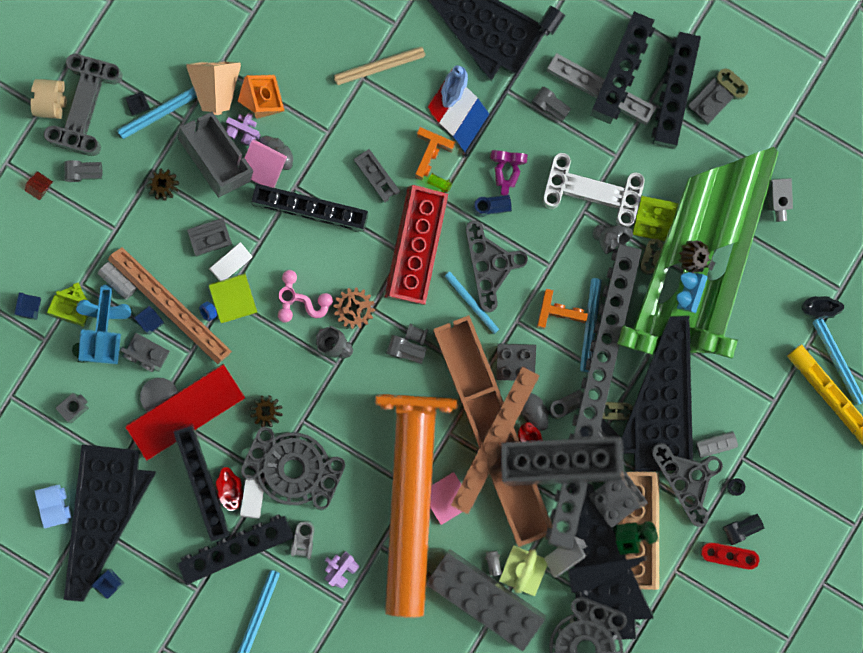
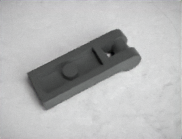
M370 149L354 159L384 203L389 201L392 195L400 193L398 187ZM388 184L390 188L384 192L381 187Z

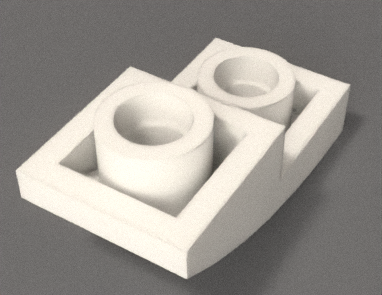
M240 242L209 269L221 281L229 278L252 258V255Z
M258 477L250 481L245 480L241 517L260 518L264 491L259 484Z

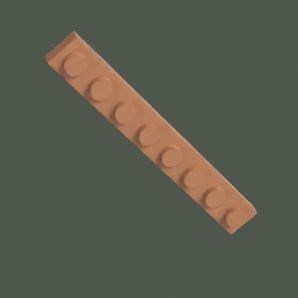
M123 247L109 256L108 260L217 364L230 355L232 351Z
M524 367L521 368L450 506L466 514L469 513L502 450V443L506 442L540 375Z

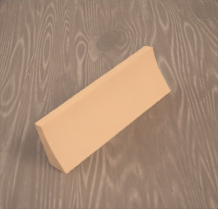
M626 472L648 504L635 510L618 524L636 522L639 525L650 521L656 526L659 537V473ZM659 538L653 544H647L643 540L640 542L639 553L625 554L627 559L647 556L648 560L631 569L641 589L657 590L659 589Z

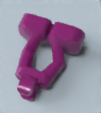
M491 150L490 159L498 163L494 170L496 185L501 186V195H508L509 187H515L521 172L518 166L527 163V154ZM506 163L511 164L513 169L509 180H504L502 168Z

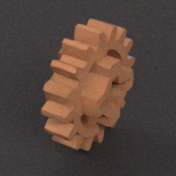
M355 287L354 292H351L350 288H348L347 294L341 292L342 298L336 297V301L339 304L334 305V308L338 309L334 314L335 316L340 315L338 322L344 321V327L350 324L351 329H354L355 325H358L359 329H361L362 323L368 325L367 319H373L370 313L375 312V309L371 308L375 303L374 301H369L371 298L370 294L365 296L364 289L359 293L357 287ZM354 296L361 297L365 301L359 302ZM348 298V304L342 308L343 302ZM352 300L356 307L360 306V308L357 309V317L353 310L349 311V309L352 308ZM367 309L366 315L361 319L362 311ZM344 315H350L354 317L355 321L348 320L344 317Z

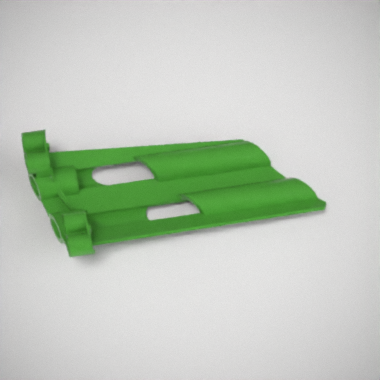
M775 147L688 178L634 329L623 325L618 345L653 355L668 317L689 315L690 353H711L733 358L738 340L725 337L724 335L779 151ZM698 240L708 245V251L711 252L709 255L710 260L713 257L714 250L733 244L725 273L716 280H706L696 313L682 311L677 308L678 300L676 295L681 293L684 288L681 279L674 295L667 301L658 303L668 268L681 263L679 262L681 258L679 253L683 251L682 246L686 245L687 241ZM709 267L704 268L703 272H699V274L707 276ZM683 269V273H682V274H684V273H689V272L686 271L685 269Z

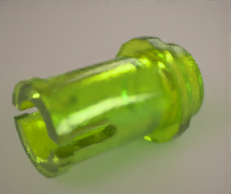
M431 173L427 181L428 185L430 184L446 193L450 191L453 184L450 182V179H443L434 173Z

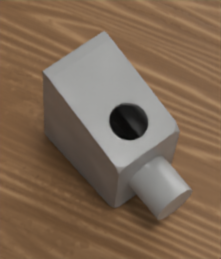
M792 178L770 180L767 190L768 210L775 211L776 222L787 221V210L793 209ZM779 198L782 200L780 205L778 203Z

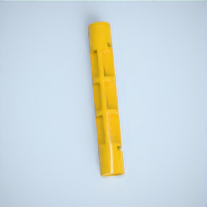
M802 344L787 355L788 359L801 371L800 373L803 374L817 393L863 445V416L819 366Z

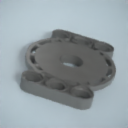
M262 427L255 436L242 466L241 473L243 478L249 481L258 477L263 491L278 503L302 505L313 501V506L317 510L322 511L327 509L331 503L344 472L345 461L341 457H333L329 460L324 448L308 435L285 433L274 437V432L271 428ZM268 431L271 434L270 440H261V432ZM296 436V438H289L284 440V437ZM300 437L310 440L311 443L300 439ZM315 445L321 450L323 455H320L318 450L314 447ZM254 449H261L263 456L259 459L254 458L252 455ZM290 460H297L303 467L302 474L297 478H290L284 472V465ZM332 462H341V470L334 471L331 468ZM246 467H254L256 473L253 476H247L244 472ZM327 478L332 479L335 483L331 489L326 488L323 484ZM267 482L268 486L272 490V493H270L265 488L263 483ZM278 494L281 497L287 498V501L280 500L275 495ZM324 496L327 499V504L322 507L318 506L316 503L317 497ZM303 497V501L291 502V499Z
M577 597L571 605L574 614L563 619L555 627L549 643V653H553V648L555 653H578L577 645L582 640L591 641L595 645V653H623V642L618 630L625 626L627 618L621 611L585 597ZM577 601H583L586 604L584 611L576 609L575 604ZM596 608H601L604 611L603 618L598 619L594 616ZM615 615L621 616L623 624L620 626L614 625L612 617ZM570 619V624L562 629L560 626ZM556 632H558L559 636L557 638L556 643H553L554 636ZM617 638L620 645V651L616 650L615 639Z

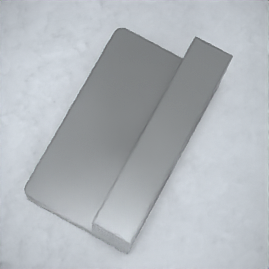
M575 537L571 550L557 548L544 558L553 577H558L585 558L583 549L587 546L584 540Z

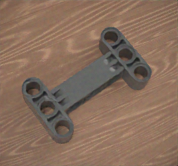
M71 54L68 56L66 64L72 73L80 75L68 119L65 128L49 126L46 128L44 136L53 146L89 156H96L101 151V145L95 137L87 135L102 82L116 85L121 82L123 75L115 64L80 54ZM77 60H78V61H81V64H80L79 67H77V68H73V67H72V64H73L75 61H77ZM95 65H96V66H99V69H98L97 72H95V73H91V72H90V70H91V68H92L93 66H95ZM111 71H117V75L115 77H108ZM58 132V138L51 140V134ZM77 137V142L74 145H69L70 138ZM90 142H95V147L92 150H87V145Z

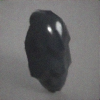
M829 296L810 297L802 304L803 313L813 319L834 318L844 310L843 303Z

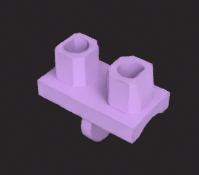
M248 113L246 117L239 115L238 120L243 122V124L228 117L226 132L230 138L235 140L240 131L244 133L241 143L246 146H250L253 139L259 140L260 132L249 127L250 125L255 128L257 122L252 120V114Z
M346 551L341 557L336 554L332 560L327 557L325 561L328 563V566L325 568V571L328 572V575L324 579L331 586L335 585L343 589L348 580L342 574L346 569L352 574L355 573L359 565Z

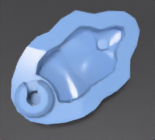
M459 65L454 66L452 71L446 76L441 90L443 106L447 108L452 107L461 99L463 91L467 87V71Z

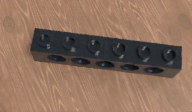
M633 12L589 116L611 124L613 119H618L621 109L618 108L620 102H625L628 95L625 90L627 86L631 87L635 78L632 73L634 70L638 71L642 61L639 59L640 54H645L649 45L645 42L654 33V19L638 12ZM637 33L642 38H636L634 34ZM627 50H632L635 54L631 55ZM620 66L627 67L628 71H623ZM613 82H618L621 87H615ZM606 99H612L614 104H609Z
M680 31L676 37L673 36L671 48H674L672 55L669 54L667 66H670L669 73L665 72L663 84H666L665 91H661L659 102H662L661 109H657L655 120H658L657 127H653L651 138L654 139L653 145L675 149L678 145L701 36ZM684 50L688 56L683 58L679 55L678 51ZM676 68L682 69L683 72H684V75H682V76L677 75V74L675 73L674 69H676ZM676 86L679 88L680 93L674 94L670 88ZM672 104L675 106L676 111L670 112L666 106ZM668 122L671 124L672 129L665 130L662 124Z
M256 184L251 201L253 206L363 233L369 215L367 210L261 184Z
M190 423L175 428L173 432L210 541L213 542L230 536V531L194 425Z
M280 514L270 518V523L263 525V522L252 526V531L246 533L245 530L234 534V539L228 541L227 538L217 541V546L211 549L209 546L199 549V554L193 557L191 554L181 557V562L177 563L185 584H191L295 538L287 517H281ZM269 527H273L276 530L274 538H269L266 535ZM251 535L258 537L259 541L256 546H251L248 542ZM233 543L240 545L241 550L238 554L231 552V545ZM215 551H220L223 555L220 562H216L213 559ZM197 559H202L205 563L202 570L195 567Z

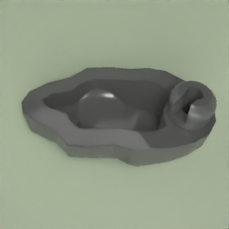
M263 136L260 143L287 156L282 169L290 170L293 166V154L289 147L279 138Z
M531 393L520 415L526 423L530 422L539 431H544L548 428L549 411L543 404L542 399Z

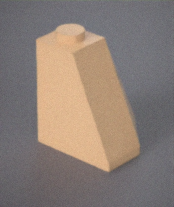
M198 62L186 64L202 111L221 115L222 111L229 110L240 70V62Z

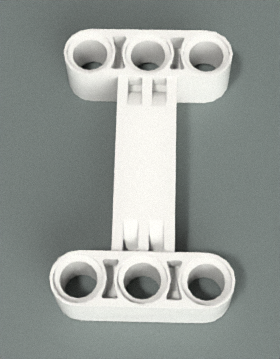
M559 153L555 156L543 197V204L546 208L555 209L558 207L562 194L619 209L616 218L617 225L632 226L636 218L645 183L642 174L632 173L623 188L568 173L571 164L570 157L565 153ZM563 159L567 165L559 167L556 161ZM552 178H560L562 184L554 185L552 183ZM633 178L637 179L640 182V186H632L630 180ZM553 195L556 197L557 202L551 204L547 201V197ZM626 197H633L635 204H627ZM628 215L630 223H623L621 216Z

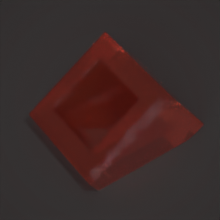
M37 171L26 182L25 191L36 199L41 200L53 184V181Z

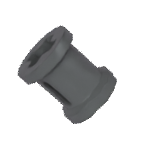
M410 323L405 339L417 341L423 346L428 329L422 330Z

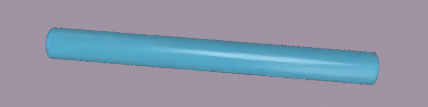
M448 272L444 277L490 331L495 334L499 328L454 275Z

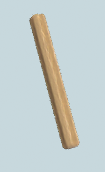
M418 47L335 74L334 78L336 84L341 85L425 57V52L422 47Z

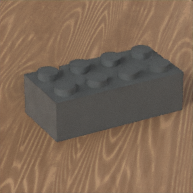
M213 112L199 117L197 124L193 120L179 128L178 140L218 198L251 182L253 169L245 158L241 159V152Z

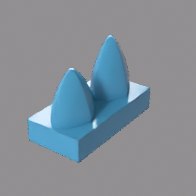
M684 273L680 276L684 285L683 291L676 295L678 300L677 308L682 311L696 313L707 276L699 273Z

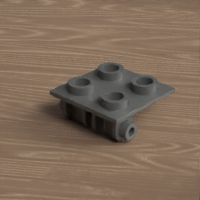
M498 344L497 380L515 381L522 367L535 373V344Z

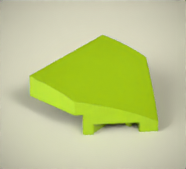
M77 282L72 287L56 292L57 295H54L47 314L84 327L88 316L79 314L76 311V307L81 300L87 299L79 282Z

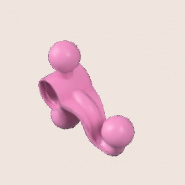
M286 270L282 274L285 287L279 291V300L283 305L282 309L278 311V319L284 323L291 321L293 313L290 310V305L295 301L303 302L308 315L312 318H322L325 316L328 308L333 303L332 296L328 293L321 294L318 298L321 309L315 311L309 297L297 294L292 289V285L297 280V274L293 270ZM284 292H291L293 298L290 301L283 300L282 294Z

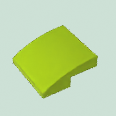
M641 196L633 227V235L665 241L679 203Z
M246 273L209 284L221 324L258 312Z

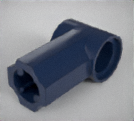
M510 195L489 198L480 197L474 203L473 212L478 217L512 212ZM483 203L487 206V210L480 211L477 205Z

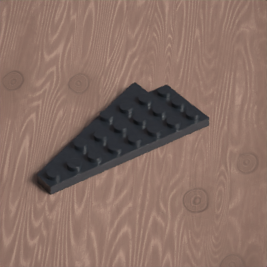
M427 0L491 82L500 67L515 75L541 34L538 31L540 28L537 26L539 22L499 0Z
M689 315L668 317L621 436L623 453H634L635 472L661 471L651 453L653 445L659 442L666 444L673 455L693 460ZM657 448L658 452L656 453V455L659 454L664 461L667 459H671L670 456L668 458L665 457L663 453L665 451V448ZM668 463L665 466V471H674L676 468L675 464Z
M92 445L81 446L64 600L85 601L92 589V585L96 582L154 479L156 471L138 470L140 450Z
M592 483L587 484L575 537L584 540L587 546L583 549L585 558L576 563L574 568L627 559L625 554L620 555L616 534L613 528L609 526L589 497L595 492ZM571 484L572 494H574L576 487ZM632 569L589 590V594L578 596L577 592H575L576 598L585 597L625 614L627 622L621 630H618L622 640L636 639V620L654 619V615ZM577 601L576 609L584 611L586 604L583 601ZM596 608L594 616L601 619L604 617V611L601 608ZM615 615L612 617V622L614 625L620 626L623 624V619L621 616Z

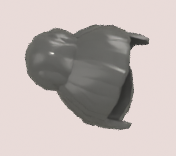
M600 224L592 232L594 239L600 242V246L605 254L612 252L619 244L626 246V243L633 237L632 229L621 225L606 227Z
M333 326L319 330L316 335V345L318 346L317 351L327 357L339 356L343 359L349 358L353 354L352 344L347 342L340 330Z

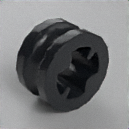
M735 478L728 483L727 489L731 495L739 496L744 493L746 485L743 480ZM733 482L741 484L740 492L736 493V490H732Z

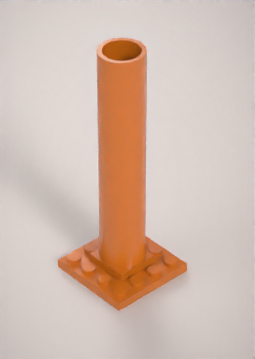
M392 394L377 395L376 404H381L380 408L392 409L394 405H397L385 614L397 617L424 616L436 408H440V412H452V409H456V398Z

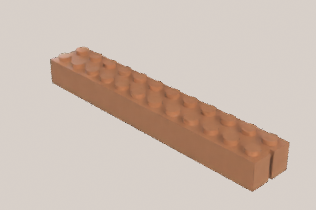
M470 315L453 321V328L448 323L433 329V332L480 449L504 402ZM514 427L505 443L519 442ZM501 450L489 475L516 544L520 547L545 537L547 528H551L552 523L537 485L506 486L502 482Z

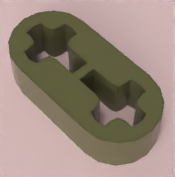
M722 69L716 76L717 83L734 96V99L740 100L747 95L748 85L730 69ZM726 74H728V75H729V77H728V80H729V81L725 80V81L723 82V81L721 80V79H722V75L725 76ZM733 85H735L737 88L741 86L743 88L742 92L744 94H737V89Z
M652 239L646 245L640 263V269L646 275L654 273L664 246L659 239ZM657 243L660 251L657 250L653 256L651 255L652 248H650V245L653 246ZM651 258L653 259L651 265L654 266V268H651L648 271L646 270V266L644 265V263H648L649 259Z
M606 402L605 406L609 410H614V413H608L607 416L603 414L602 419L626 421L630 414L624 417V414L617 413V410H622L625 406L631 413L633 406L629 403Z

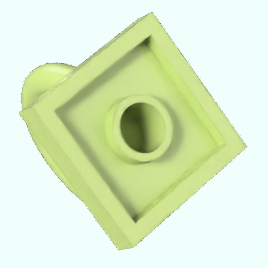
M513 545L499 582L514 587V592L517 594L523 591L535 596L547 568V563L543 557L536 555L537 553L534 549L526 551Z

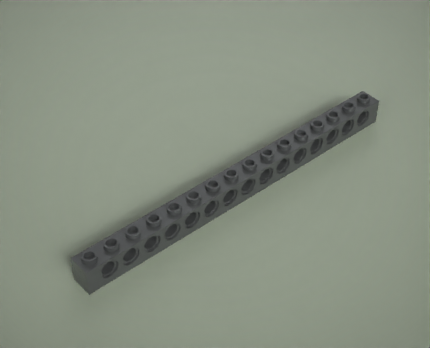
M619 244L617 250L613 249L611 260L614 263L613 267H609L607 278L610 280L608 286L605 285L602 295L605 297L604 304H600L598 315H601L600 322H596L594 333H597L596 340H592L589 350L592 352V357L587 359L585 366L588 374L587 378L583 377L581 388L584 391L583 395L579 396L576 407H579L578 415L574 414L572 426H575L574 433H570L568 440L598 438L619 345L617 343L622 326L625 324L641 249ZM625 263L628 266V270H621L618 264ZM621 281L624 288H616L614 282ZM610 300H618L619 306L613 307L610 304ZM606 318H613L615 325H608ZM604 335L609 336L611 343H603L601 337ZM604 354L607 361H598L597 355ZM594 372H599L602 375L601 381H596L593 378ZM588 392H597L598 399H591L588 396ZM584 410H592L593 418L585 417ZM580 428L588 429L589 436H581L579 433ZM587 482L562 483L560 490H556L554 501H557L556 509L552 508L550 520L553 522L551 528H547L545 539L548 540L547 545L567 550L572 549ZM568 484H573L576 487L574 494L567 492L566 486ZM563 503L571 505L572 510L570 513L563 512ZM559 522H564L567 525L566 532H560L557 529Z

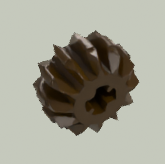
M159 168V174L153 171L154 178H147L151 182L146 185L148 189H151L149 194L151 196L155 195L156 200H159L162 196V199L167 201V195L173 198L174 195L171 192H178V189L174 186L179 185V181L175 180L176 174H171L169 169L164 173L162 168ZM163 181L166 187H161L159 183Z
M698 240L687 241L686 245L682 246L683 251L679 253L681 255L679 262L682 263L681 268L691 273L703 272L704 268H708L707 262L711 261L709 259L711 252L708 251V245Z
M270 395L267 397V401H265L264 396H260L261 403L254 400V403L258 406L257 408L250 407V410L256 411V413L250 416L251 418L258 417L254 422L255 424H259L262 420L261 427H265L266 422H268L271 428L273 427L272 420L277 424L280 422L275 417L276 415L283 416L282 413L277 412V410H281L283 407L282 405L275 407L279 400L275 399L271 403L272 396ZM264 407L267 409L268 407L271 408L269 410V412L271 413L269 416H263L264 411L262 409Z

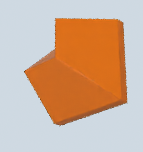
M275 75L245 76L238 102L254 112L256 119L285 111Z

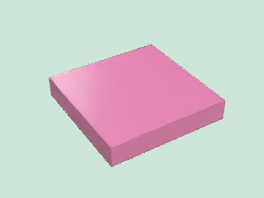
M253 139L245 156L246 161L253 169L251 180L261 185L275 188L287 156Z
M454 472L431 486L430 508L441 525L462 513V511L450 506L461 486Z

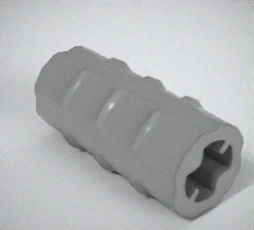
M110 262L103 265L97 273L125 300L131 297L137 290V287Z
M733 431L707 439L704 438L696 442L700 458L717 453L720 454V452L738 447Z

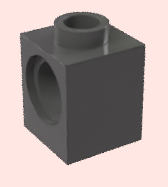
M72 393L56 407L57 411L68 423H73L89 408L86 405L88 401L81 394L77 395L75 393ZM72 402H77L78 409L75 412H71L69 408Z

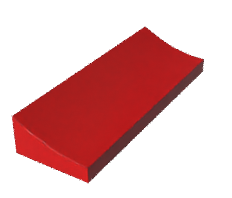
M417 185L407 187L384 297L421 305L426 304L448 193Z
M223 363L131 421L125 427L146 461L177 442L173 432L175 428L193 423L196 430L245 399V396Z

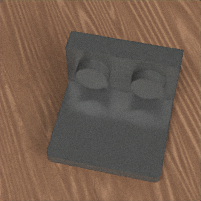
M135 333L127 349L123 347L120 349V351L124 352L123 357L134 363L139 360L141 362L140 366L151 372L154 369L160 371L170 353L169 350L138 333Z
M626 471L624 472V481H608L589 496L610 527H614L632 512L648 504Z

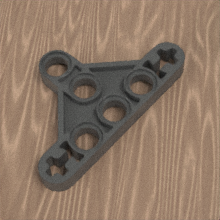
M471 221L466 226V235L480 306L484 312L491 313L496 310L498 305L497 290L511 270L521 269L527 264L528 257L523 251L507 252L485 237L483 226L479 221ZM472 225L480 228L477 231V237L482 236V239L470 240V238L474 239V233L469 231ZM474 244H482L484 250L481 253H475L473 251ZM518 254L522 255L525 259L521 265L514 262V257ZM503 258L506 261L505 267H496V259ZM480 261L487 264V270L484 272H480L476 268L477 263ZM488 280L491 284L490 289L482 290L480 282ZM493 292V295H489V298L494 304L491 309H488V306H484L486 296L482 297L481 294Z
M656 443L653 445L651 453L687 516L695 526H705L708 522V514L703 507L710 478L721 472L723 468L722 461L716 456L707 457L700 462L675 456L666 444ZM657 448H665V451L663 452L665 457L668 458L670 456L671 459H667L664 461L659 454L656 455V453L658 452ZM711 460L718 461L719 465L716 470L709 469L708 464ZM668 463L675 464L676 468L673 473L665 471V466ZM694 470L701 471L702 476L699 480L692 479L691 474ZM677 480L685 481L683 489L677 490L675 488ZM686 497H694L695 502L692 506L685 505L684 500ZM696 509L700 515H704L701 517V522L698 520L694 521L696 515L692 510Z

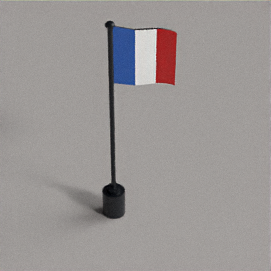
M549 6L537 25L540 28L538 30L541 32L540 36L490 114L467 87L464 89L459 101L452 107H444L441 93L444 82L439 88L428 108L434 118L456 139L464 151L462 152L464 157L469 156L468 153L543 36L554 35L565 18V14L560 10Z

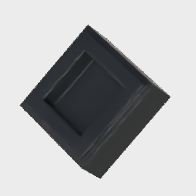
M143 91L125 98L133 117L150 110Z

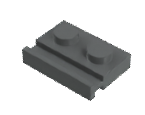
M713 79L688 105V108L704 123L709 125L734 96Z
M224 218L187 230L196 257L233 245Z

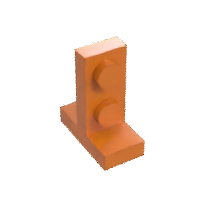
M420 127L417 132V138L429 142L415 174V178L423 180L424 176L428 177L432 166H429L431 160H436L440 149H437V147L452 153L455 142Z
M545 290L537 328L545 329L548 315L582 323L587 321L588 314L584 313L583 309L573 307V310L565 309V305L554 303V306H552L551 300L554 290Z

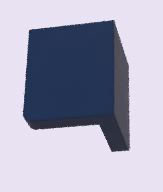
M19 292L14 315L37 320L41 298Z
M151 306L135 317L136 321L149 335L164 324L163 320Z
M109 569L92 587L94 589L97 588L108 599L124 582L112 569Z

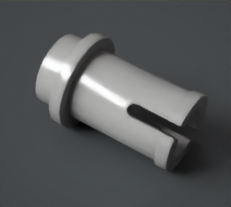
M498 551L486 552L485 559L488 561L490 576L502 574Z

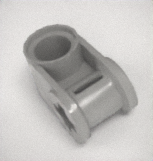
M303 521L297 526L291 550L292 557L298 555L311 559L315 527L311 522ZM302 525L310 527L311 532L309 535L301 533L300 528Z

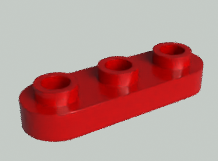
M712 542L704 544L701 548V556L708 562L752 570L758 566L760 561L759 555L753 550ZM710 548L714 551L712 556H709L707 554V551ZM728 552H731L733 554V557L730 560L726 557ZM747 556L752 558L750 563L745 561Z

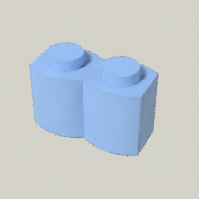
M55 485L35 491L44 528L69 522L71 512L69 506L66 507L64 499H67L64 487L61 488L60 485Z

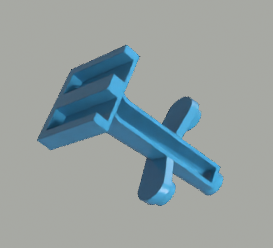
M110 285L101 286L98 306L91 304L88 300H81L77 304L76 311L79 314L97 318L95 331L81 329L80 361L118 364L121 333L107 332L109 319L129 318L131 316V309L127 304L110 307L112 287Z

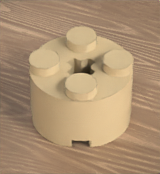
M34 80L31 91L35 92L34 99L31 98V112L33 116L54 119L62 118V107L65 108L67 103L66 96H63L64 81Z

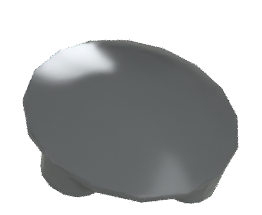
M154 378L143 386L140 393V401L143 408L149 411L178 391L170 380Z

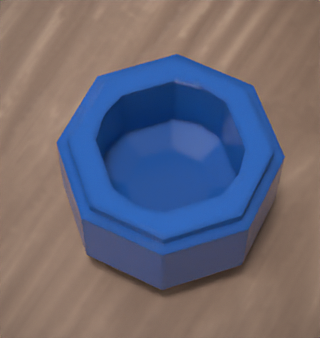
M207 301L200 305V314L205 320L211 321L216 318L217 311L213 304Z

